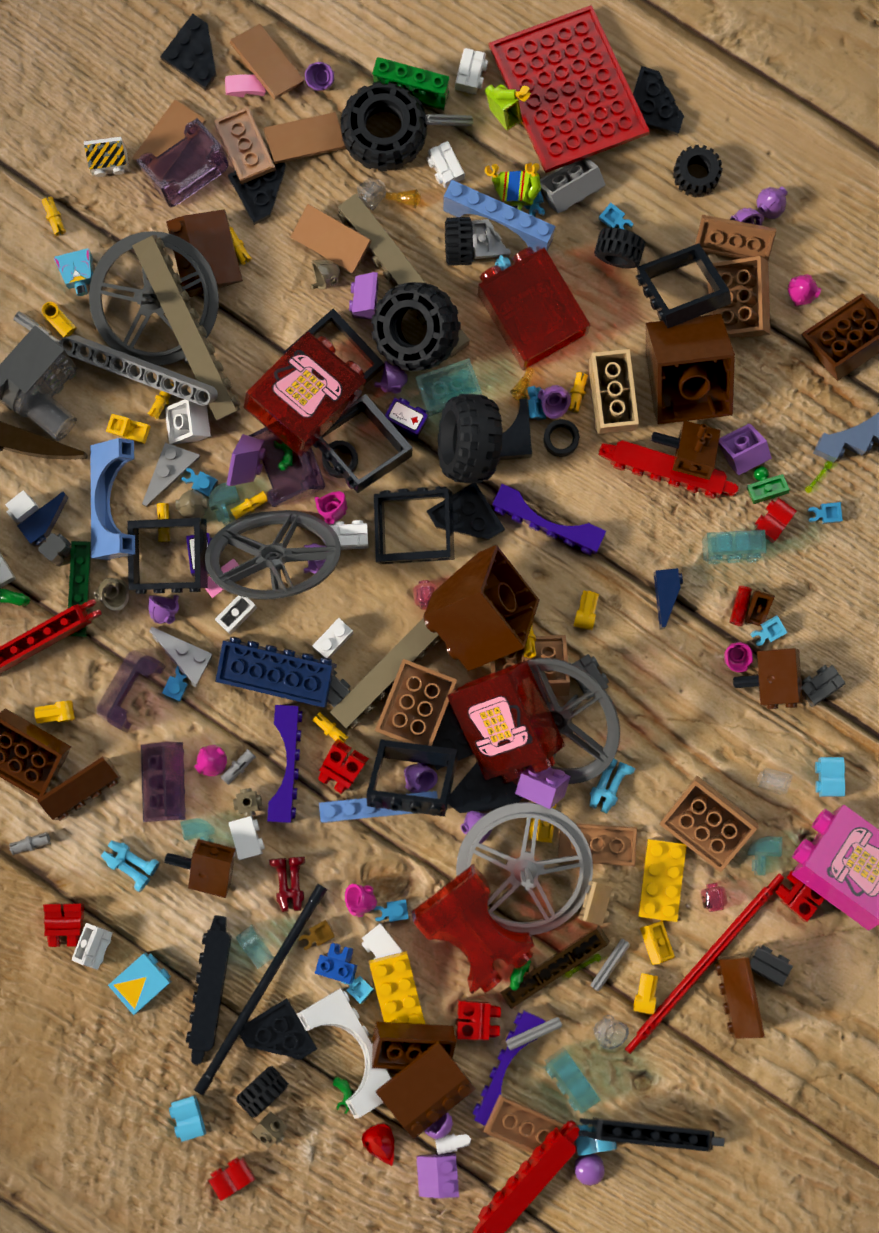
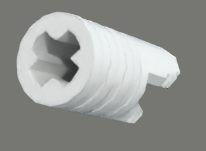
M451 1134L441 1139H435L438 1155L457 1152V1149L469 1146L471 1138L467 1134L456 1136Z

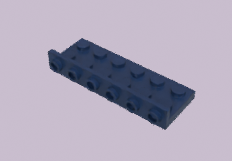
M230 637V639L223 640L215 682L325 708L327 706L333 670L337 667V664L332 663V660L328 658L318 660L314 659V656L311 654L303 653L301 656L295 654L296 651L284 649V651H279L276 646L266 645V647H262L255 641L245 643L241 642V638Z

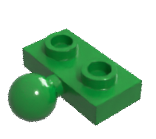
M764 466L757 467L754 470V477L759 482L747 485V491L753 504L788 494L790 489L784 475L781 474L768 478V469Z

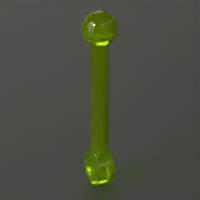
M830 461L824 464V468L813 482L805 487L806 493H811L817 481L827 469L832 467Z
M595 954L589 961L565 973V976L571 978L577 971L595 961L599 962L601 955Z

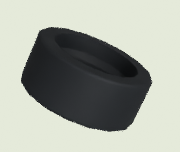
M555 420L545 429L543 437L544 446L554 456H568L575 451L579 444V430L569 420ZM563 427L571 432L573 439L569 447L558 449L553 446L550 436L556 428Z
M343 440L328 444L333 450L342 448L350 453L351 463L348 468L354 472L358 465V454L355 448ZM322 455V463L326 472L333 477L344 478L336 473L335 469Z

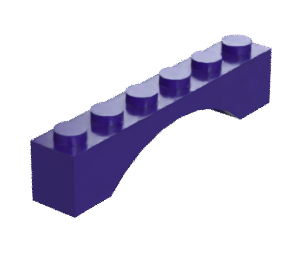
M501 484L492 504V508H494L496 513L503 516L508 514L512 516L511 519L515 522L522 523L523 521L529 524V528L535 531L543 530L547 532L546 535L553 539L558 537L564 540V544L570 547L578 546L583 553L588 555L597 553L606 533L605 530L590 523L565 526L549 522L530 509L519 491L504 484Z
M275 705L274 725L280 732L285 744L287 765L281 786L268 802V822L292 823V819H296V808L293 807V800H297L298 789L294 788V783L299 777V769H295L296 761L300 760V749H297V742H301V730H298V723L302 722L303 711H299V706Z
M525 1010L522 1013L518 1012L514 1020L516 1027L514 1031H509L506 1040L546 1021ZM533 1041L513 1050H510L508 1046L505 1049H501L497 1058L500 1062L497 1068H492L489 1078H491L489 1086H484L480 1095L483 1099L480 1104L477 1103L472 1112L475 1115L474 1121L486 1126L499 1095H501L502 1082L508 1065L522 1048Z

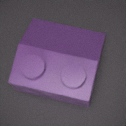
M378 272L355 276V282H351V293H354V297L349 302V311L352 312L353 318L372 319V315H375L378 294Z
M750 423L719 438L718 445L730 467L737 475L745 473L772 459L767 441Z
M242 434L232 453L226 485L233 486L253 482L255 477L261 474L263 464H260V461L263 460L266 449L263 448L264 440Z
M456 1153L416 1156L419 1197H459Z

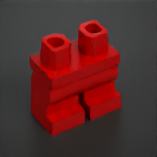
M337 739L319 769L320 775L318 780L328 784L332 778L337 781L334 787L335 791L342 794L354 783L369 758L354 750L348 759L345 760L352 748Z
M791 870L786 878L794 885L789 890L781 884L775 893L782 899L781 902L797 914L804 922H808L818 909L816 906H820L824 898L792 875L794 870Z
M43 904V912L45 914L44 936H47L48 947H60V936H67V947H77L83 932L84 904Z
M458 1000L457 1018L469 1019V1021L457 1020V1040H489V1037L500 1036V1025H490V1017L500 1018L501 1007L491 1005L489 1002Z

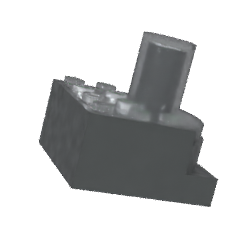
M35 325L0 364V402L10 411L13 410L22 417H29L52 438L60 441L72 430L77 418L52 397L62 391L64 383L76 375L78 368L66 351Z

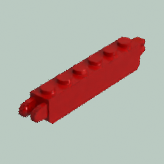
M621 440L617 445L602 443L598 455L611 461L610 464L614 465L615 469L621 471L625 469L631 470L632 474L637 476H643L644 474L650 476V479L653 481L661 482L663 480L669 482L668 485L673 487H686V490L692 493L699 491L705 493V496L708 498H719L721 494L732 497L736 495L739 489L737 484L726 480L727 476L724 471L714 469L710 480L674 471L672 469L675 456Z
M95 599L89 600L82 605H74L0 646V674L91 624L93 619L102 615L100 610H95L90 614L86 612L87 609L96 604Z
M570 1120L561 1129L556 1127L548 1133L544 1142L534 1149L532 1155L520 1165L515 1175L511 1176L507 1180L506 1185L494 1195L493 1200L482 1208L478 1215L480 1221L472 1233H505L576 1152L574 1141L579 1136L580 1128L575 1121Z

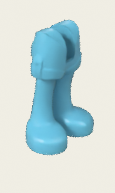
M613 759L606 770L602 772L597 786L593 787L590 792L589 806L596 809L600 802L601 796L605 797L601 812L606 814L612 806L616 805L618 800L616 793L621 781L626 775L633 774L636 769L619 762L615 776L609 788L606 789L610 775L618 762L616 759Z
M111 840L108 847L117 852L118 855L115 857L113 854L104 851L101 857L111 869L116 870L118 868L129 875L135 881L134 889L137 892H141L149 883L150 878L132 868L125 860L135 864L149 876L154 875L160 862L156 859L145 861L129 851L130 847L127 844Z

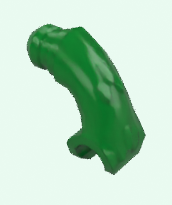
M280 435L279 439L282 441V444L274 441L273 445L276 449H282L284 452L283 459L278 464V468L285 471L288 467L292 466L293 453L286 437Z
M0 588V602L18 606H27L30 603V598L23 593Z
M518 957L510 976V988L516 991L519 989L524 974L526 972L529 973L531 960Z
M335 1077L332 1084L344 1095L343 1100L338 1103L336 1108L339 1110L340 1105H345L347 1109L344 1114H346L350 1109L345 1101L352 1096V1091L347 1080Z

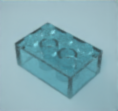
M469 358L415 377V382L428 417L441 413L446 402L459 394L482 395Z
M765 530L706 533L702 538L703 561H708L709 564H719L722 560H728V563H738L739 560L747 559V562H758V559H761L766 554Z
M564 1047L544 1060L547 1064L544 1068L551 1078H557L558 1082L555 1084L563 1095L568 1094L570 1098L567 1101L575 1112L579 1110L582 1114L600 1101V1098Z

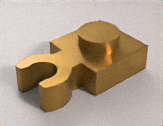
M324 920L309 929L311 935L300 936L299 941L302 939L308 940V945L303 948L307 950L312 946L313 942L320 946L334 938L335 935L327 920Z

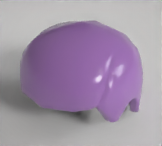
M324 62L310 64L305 71V81L314 90H326L334 82V71L330 65Z
M447 1112L424 1132L433 1139L445 1137L453 1126L452 1117Z
M596 1153L582 1155L576 1159L575 1174L577 1179L582 1184L589 1186L596 1185L604 1177V1164Z

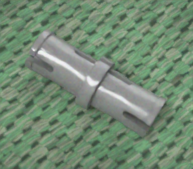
M246 749L220 777L230 785L240 773H244V769L256 756L249 749Z
M48 832L33 837L27 836L21 841L10 843L11 854L15 855L28 850L31 852L35 848L51 844Z

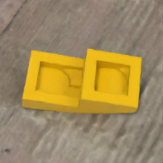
M111 414L106 432L145 444L151 426L130 420L127 417Z

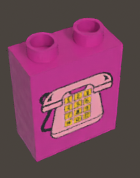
M844 804L832 813L825 808L811 826L818 832L812 843L804 839L792 855V858L799 862L792 875L865 929L870 930L879 925V829Z

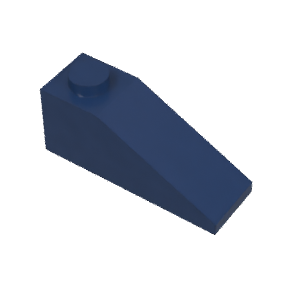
M61 492L17 525L32 546H40L43 542H46V538L50 535L69 498L64 492Z
M678 568L655 570L653 573L660 630L666 627L679 593L680 585L683 584L682 573H679Z

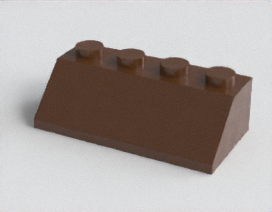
M102 756L38 798L37 802L52 820L62 821L69 816L68 812L74 808L77 811L85 806V801L89 798L94 800L102 794L101 791L106 787L110 789L119 783L117 780L121 776L110 759Z
M376 1022L372 1045V1068L404 1069L437 1041L453 1058L457 1043L454 1027L451 1025Z

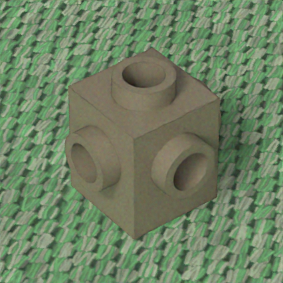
M251 788L241 789L240 793L236 794V799H233L234 809L238 810L239 814H244V817L255 815L256 811H260L259 806H262L261 795H257V792L252 791ZM246 798L250 799V805L248 806L243 804Z
M270 1111L253 1129L252 1133L269 1149L274 1143L278 1145L285 1137L283 1133L288 1127Z

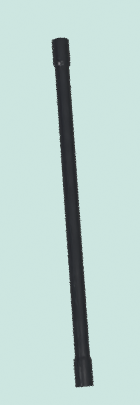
M320 884L316 885L294 926L206 1072L195 1086L194 1091L205 1095L215 1074L316 906L328 890Z

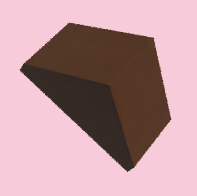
M757 590L753 592L744 622L761 626L766 621L775 596Z

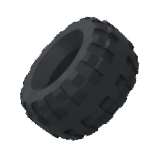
M381 81L373 82L371 86H363L358 89V92L353 96L351 95L341 116L342 139L351 157L368 169L374 168L387 172L388 169L397 170L403 168V165L406 163H411L419 151L422 150L427 135L426 114L422 103L418 97L416 98L412 94L411 90L406 87H400L394 82H389L388 84H383ZM378 112H390L401 120L402 126L395 135L388 138H379L367 130L366 122L372 115Z
M422 282L400 284L387 291L386 295L375 306L376 312L375 315H372L371 321L374 328L372 337L373 340H376L379 353L391 365L408 371L431 369L447 360L452 354L453 348L457 346L459 341L458 332L461 330V322L458 321L457 316L459 312L456 305H453L449 295L432 284ZM413 308L418 309L424 315L427 322L426 336L418 345L410 344L404 338L401 330L403 316L408 310Z
M459 394L446 402L441 413L437 441L439 464L443 474L455 482L481 483L483 480H488L492 477L499 464L503 436L502 418L497 404L492 399H488L487 396Z

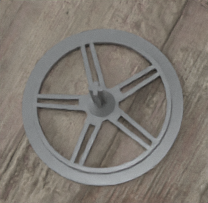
M521 802L494 809L480 818L471 827L459 849L456 875L462 898L471 912L483 923L507 934L535 935L557 928L578 911L591 886L589 882L592 881L593 861L585 836L569 817L554 808L548 809L537 803ZM527 818L520 857L513 858L479 843L495 826L511 819ZM531 818H535L531 852L525 851ZM538 819L559 828L570 839L577 855L535 861L534 853ZM476 847L508 860L507 864L476 850ZM473 853L511 872V875L484 904L477 897L471 882L470 866ZM579 860L576 863L544 869V865ZM579 867V878L574 893L569 901L559 911L554 913L537 880L538 876ZM510 883L512 887L496 903H494L489 909H487L486 907ZM522 885L525 886V890L529 891L545 919L534 922H514L501 918L492 912ZM537 886L551 916H547L532 888Z

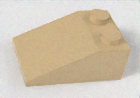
M590 881L589 885L591 886L589 892L585 895L578 919L602 926L603 922H607L609 911H606L608 903L611 904L613 901L614 892H611L612 887Z

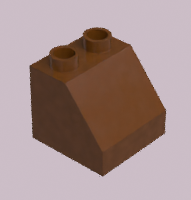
M722 315L699 316L671 328H667L663 321L647 322L646 359L657 424L732 416L735 353Z
M496 544L478 552L432 592L424 613V622L431 632H437L446 643L449 655L454 660L459 659L464 667L470 671L525 648L540 599Z

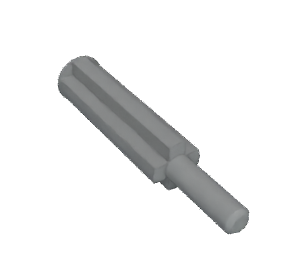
M20 311L16 313L14 321L28 330H31L36 325L59 345L60 340L51 335L52 332Z

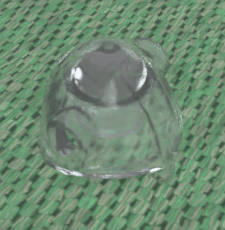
M604 1015L603 1019L597 1022L593 1028L599 1045L606 1050L619 1047L629 1035L627 1025L615 1020L611 1015Z

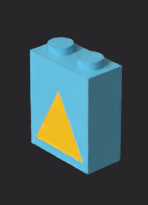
M143 953L108 985L133 1015L137 1014L172 982L169 979L171 975L164 968L161 970L156 964L158 960L151 953L149 955Z

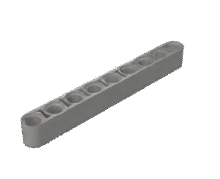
M78 335L62 338L59 342V345L71 357L198 405L210 404L218 397L217 390L211 385ZM119 360L122 361L123 367L120 366ZM136 366L140 369V374L137 372ZM153 372L156 374L157 380L154 379ZM170 379L173 380L174 387L170 384ZM187 385L191 388V393L188 392ZM204 392L208 394V400L204 397Z

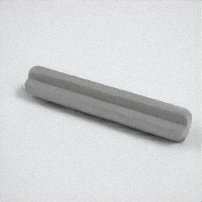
M425 115L426 125L471 126L473 124V117L469 115Z
M621 939L591 983V987L596 991H600L629 948V942Z
M558 1017L507 1039V1046L510 1050H513L561 1028L562 1023Z

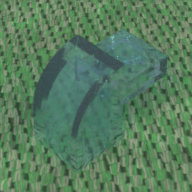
M227 482L216 486L209 497L210 509H218V511H215L218 521H222L224 526L231 523L226 506L240 502L236 486L226 485Z
M194 818L180 822L184 841L200 838L201 840L214 843V839H210L209 835L217 833L214 826L208 821Z
M761 837L750 845L747 855L755 856L751 863L754 875L765 876L766 856L782 857V837Z
M253 925L236 936L238 943L257 969L274 958L263 942L264 939Z

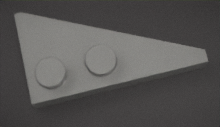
M165 443L142 505L147 507V505L152 503L162 491L172 485L191 464L197 461L200 455Z
M151 627L149 632L153 635L154 640L164 648L165 653L174 664L179 666V670L183 674L185 673L190 679L191 684L197 687L213 654Z

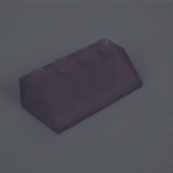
M160 742L141 745L143 822L185 820L183 742Z

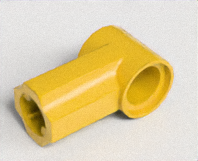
M47 302L42 306V314L45 319L51 323L63 338L71 336L77 329L55 303ZM49 309H56V313L53 316L47 315Z
M583 590L579 610H577L574 620V627L593 630L596 618L595 610L599 597L598 593Z
M72 700L56 702L54 705L35 707L34 714L37 724L75 720Z
M641 973L633 1011L654 1014L658 976Z

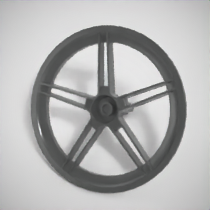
M149 231L136 233L115 243L98 262L92 275L89 290V305L92 319L99 334L112 349L155 365L178 362L186 358L180 345L162 352H147L134 348L153 313H157L172 329L168 319L164 316L165 313L143 267L144 287L142 289L104 283L106 275L119 257L133 249L132 245L152 235H157L158 238L162 239L165 247L180 253L195 268L196 272L182 277V282L196 275L200 277L183 286L182 289L184 291L199 282L202 283L204 308L199 324L200 326L203 325L207 332L206 339L214 327L218 314L219 293L216 278L205 257L186 240L164 232ZM103 287H108L135 293L133 298L121 294L103 291L102 289ZM102 294L140 304V309L124 342L113 332L106 320L102 305ZM141 315L146 316L133 341L128 345Z
M290 510L258 512L239 518L222 528L212 538L206 549L205 564L211 579L222 589L232 594L252 599H278L300 594L323 582L336 568L340 559L341 546L333 528L315 516ZM283 524L270 545H264L240 535L257 527ZM297 526L315 533L326 546L286 548ZM288 530V532H287V534H286V536H285L283 542L280 543V541L282 540V538H283V536L285 535L286 531ZM227 544L256 556L226 573L222 572L219 565L220 556ZM325 560L320 570L311 578L295 586L292 585L284 565L286 562ZM266 567L270 568L272 590L250 589L235 583ZM280 569H282L284 577L289 586L288 588L285 587L282 581Z
M554 658L531 659L512 668L498 685L495 697L503 696L509 702L511 693L518 681L532 674L545 711L519 709L522 716L539 717V719L520 717V723L545 726L548 732L542 760L532 755L524 746L508 751L511 756L525 769L536 761L546 763L551 737L553 736L555 741L547 765L553 769L562 770L565 774L571 776L569 784L589 781L605 771L618 751L620 723L615 706L601 684L578 666ZM544 671H557L567 674L583 683L590 691L578 698V695H574L561 707ZM592 694L595 695V698L573 712L582 703V700ZM597 700L603 708L607 721V740L604 748L572 723L574 716ZM511 709L512 715H517V709ZM513 716L514 722H517V716ZM561 734H564L596 758L593 762L578 768L553 766ZM505 740V741H502V743H503V744H506V743H509V741H508V740Z

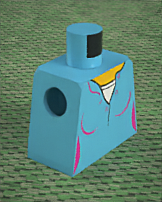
M89 248L55 256L54 260L67 288H75L77 296L87 295L86 285L91 283L93 275V259Z

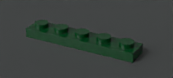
M71 541L68 608L77 604L82 605L89 601L91 542ZM87 626L68 637L87 638Z

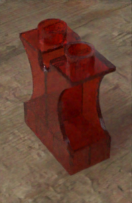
M474 863L412 911L413 923L427 940L449 942L466 955L470 962L467 981L471 994L479 988L486 993L500 983L502 976L498 973L495 960L502 959L507 965L512 964L514 968H519L531 959L533 952L530 949L534 947L532 936L529 932L508 930L500 926L491 917L487 907L490 894L489 884Z

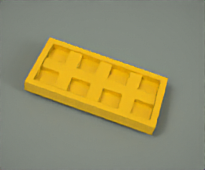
M647 839L638 917L677 922L686 854L685 844Z
M407 951L369 960L384 1022L425 1024Z

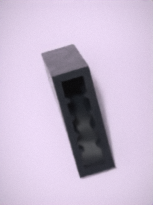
M527 398L519 400L518 415L514 423L503 433L500 460L532 457Z

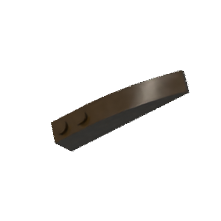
M0 421L1 452L5 449L27 456L63 460L87 459L88 457L84 451Z
M598 925L524 975L518 990H512L509 986L500 993L512 1009L606 947L610 940Z

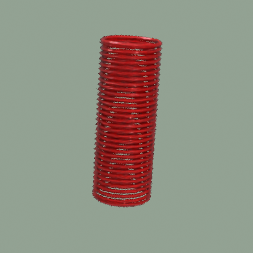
M739 586L729 623L743 626L752 593L751 588Z

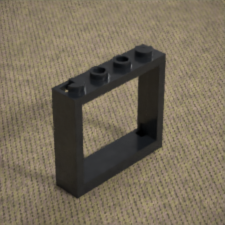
M699 243L637 267L638 275L636 279L638 285L643 287L644 295L650 299L652 309L657 310L659 320L663 321L667 328L731 304L729 288ZM696 262L714 292L668 309L652 283L651 278Z
M333 308L283 352V357L285 358L283 361L287 366H290L291 364L288 363V360L293 356L294 352L332 321L372 365L342 392L341 397L337 401H333L327 395L321 403L328 410L331 408L335 412L384 368V362Z
M366 394L311 430L310 440L313 446L322 451L324 459L334 465L336 473L342 475L346 479L348 487L354 489L357 493L412 457L413 447ZM363 411L399 453L361 479H358L323 437Z
M437 486L435 490L421 487L417 488V491L399 489L398 492L391 493L390 490H384L380 494H374L376 563L383 565L455 560L453 492L447 489V487ZM445 498L447 550L386 554L384 502Z
M182 518L127 521L128 535H135V555L128 556L129 590H136V594H147V590H153V593H165V590L171 589V593H183V589H189V592H201V588H208V574L205 564L207 549L206 519ZM194 527L195 582L140 584L139 529Z
M381 739L366 793L367 806L445 817L458 763L457 749ZM383 759L447 766L440 799L376 791Z

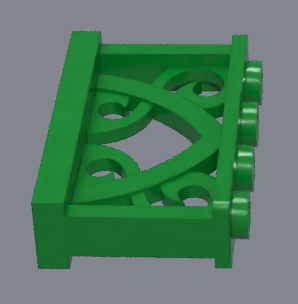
M380 57L376 58L372 72L374 82L381 81L383 84H388L389 82L397 83L398 86L411 90L412 94L419 98L422 105L445 110L449 96V76Z

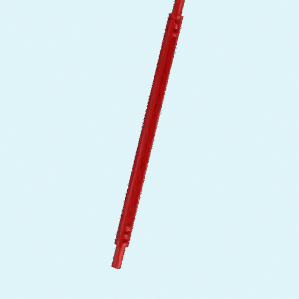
M780 873L767 887L764 886L657 1008L654 1014L636 1032L635 1038L625 1048L629 1054L651 1035L771 898L772 892L785 879Z

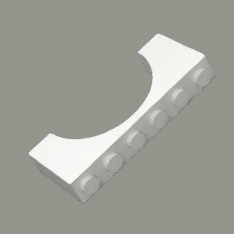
M340 988L297 1013V1016L306 1031L318 1026H335L350 1033L361 1046L365 1059L364 1076L356 1092L345 1101L354 1118H360L384 1103L375 1091L389 1081L391 1077L387 1072L389 1069L372 1068L373 1043L368 1038L369 1032L364 1025L360 1024L358 1020L360 1017L356 1009H352L350 1006L348 994Z

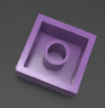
M536 761L521 773L515 794L551 809L565 797L571 776L565 774L562 770L548 767L544 762Z

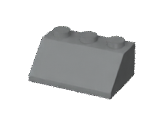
M588 158L558 168L540 179L541 193L550 207L557 213L566 211L573 204L581 202L585 197L599 191L600 188L606 185L599 166Z

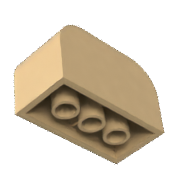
M630 349L591 353L589 377L597 434L636 430L639 420Z

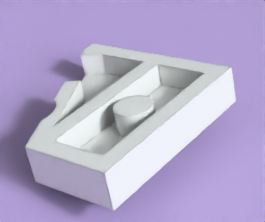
M489 219L472 220L474 259L499 257V255L504 257L511 254L509 248L507 249L502 243V238L494 230Z

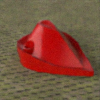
M384 1123L371 1126L362 1134L363 1146L370 1154L392 1166L394 1160V1136L392 1129Z

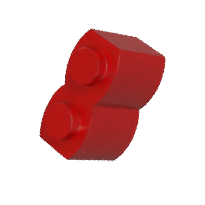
M780 498L776 501L771 500L766 507L768 512L765 517L761 515L755 523L757 525L755 531L772 543L777 540L797 512V510Z
M236 1157L227 1163L229 1167L224 1170L220 1167L210 1174L212 1177L208 1181L220 1201L255 1180V1176L244 1157L240 1160Z

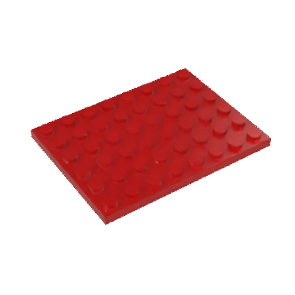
M592 5L489 42V48L507 88L515 89L518 92L522 86L530 88L528 92L531 94L528 100L521 101L518 97L516 98L519 100L521 120L545 173L649 135V128Z

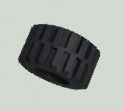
M695 145L692 149L689 146L686 151L683 150L680 156H678L673 169V178H675V185H680L679 190L681 192L683 190L686 191L685 195L691 193L692 197H696L697 194L702 197L705 193H711L712 189H715L722 173V161L718 160L719 155L717 153L713 154L714 150L712 148L708 150L705 145L702 148H699V145ZM691 164H700L707 170L708 175L704 178H695L690 175L687 167Z
M470 217L447 218L445 221V254L448 266L472 264L473 228Z
M604 228L600 231L594 254L598 259L609 265L620 268H635L640 265L646 242L640 236L628 230Z
M270 1066L237 1096L236 1101L251 1118H255L287 1089L289 1083L274 1066Z

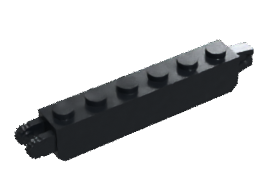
M214 915L211 928L207 930V933L203 934L202 944L205 945L204 953L201 952L199 957V964H202L201 972H197L196 984L199 985L198 991L193 994L192 1003L195 1004L194 1012L191 1011L189 1018L192 1028L191 1031L187 1032L186 1043H189L188 1048L192 1049L191 1061L195 1066L203 1062L205 1051H209L215 1045L232 940L231 934L226 932L227 917Z
M595 1117L593 1119L580 1118V1123L585 1125L592 1124V1131L581 1130L578 1132L579 1136L591 1137L602 1141L708 1152L713 1150V1145L724 1146L725 1138L715 1137L714 1132L707 1129Z

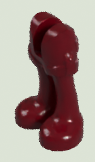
M305 856L288 858L291 872L290 889L287 882L286 858L270 859L269 865L275 868L278 873L279 892L276 893V901L279 903L281 911L289 912V897L293 898L294 911H301L304 891L300 890L299 870L301 865L305 863Z

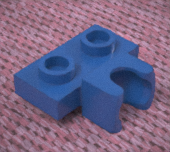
M332 943L328 956L320 954L315 974L347 984H353L358 966L349 963L351 962L353 948L344 947L343 952L340 953V944Z

